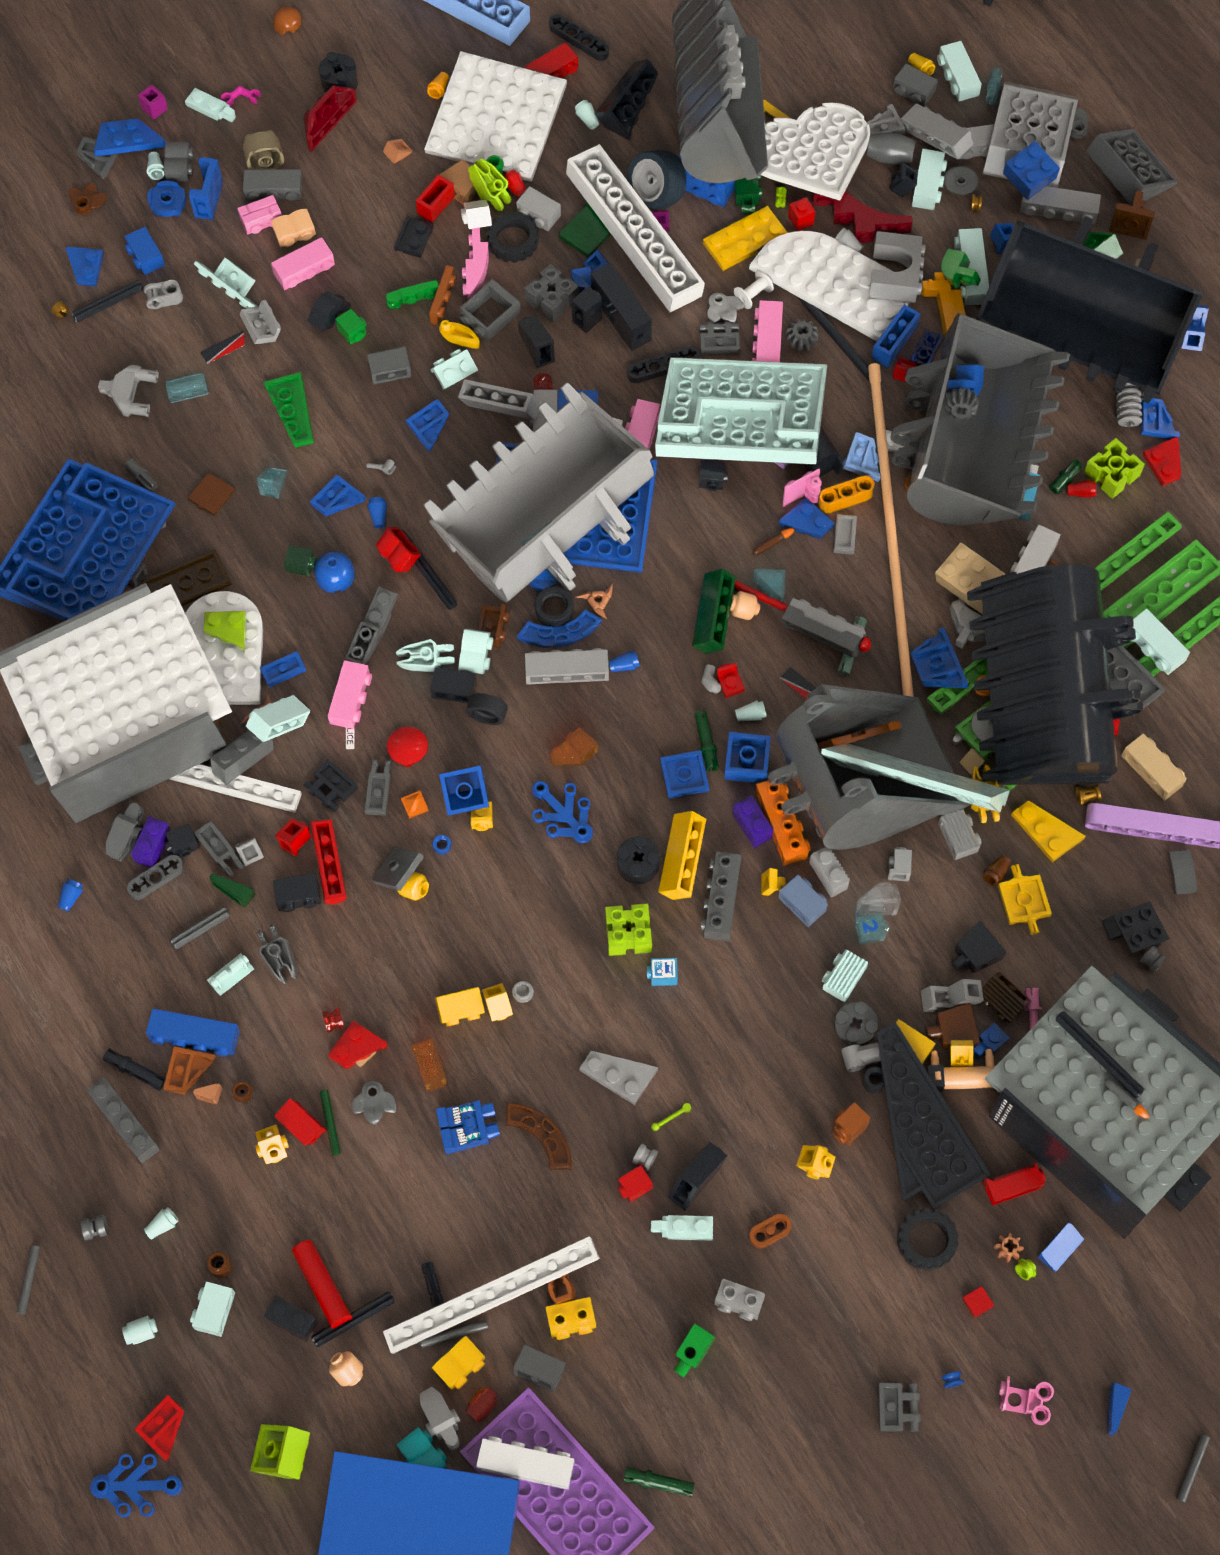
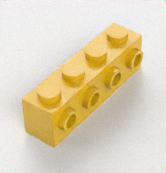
M693 811L674 814L658 891L672 900L690 898L692 895L706 824V818Z

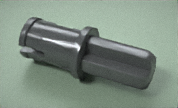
M129 459L125 463V469L134 476L136 482H140L146 490L155 491L158 485L148 475L146 469H143L135 459Z

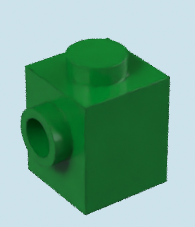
M352 309L335 318L338 331L350 345L361 341L366 336V322L361 316L358 317Z

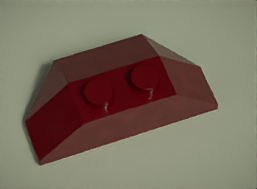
M333 85L322 97L316 100L315 105L310 110L305 112L303 119L309 151L312 152L357 102L355 89Z

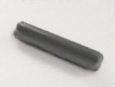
M224 907L219 908L170 939L175 949H179L229 918V913Z

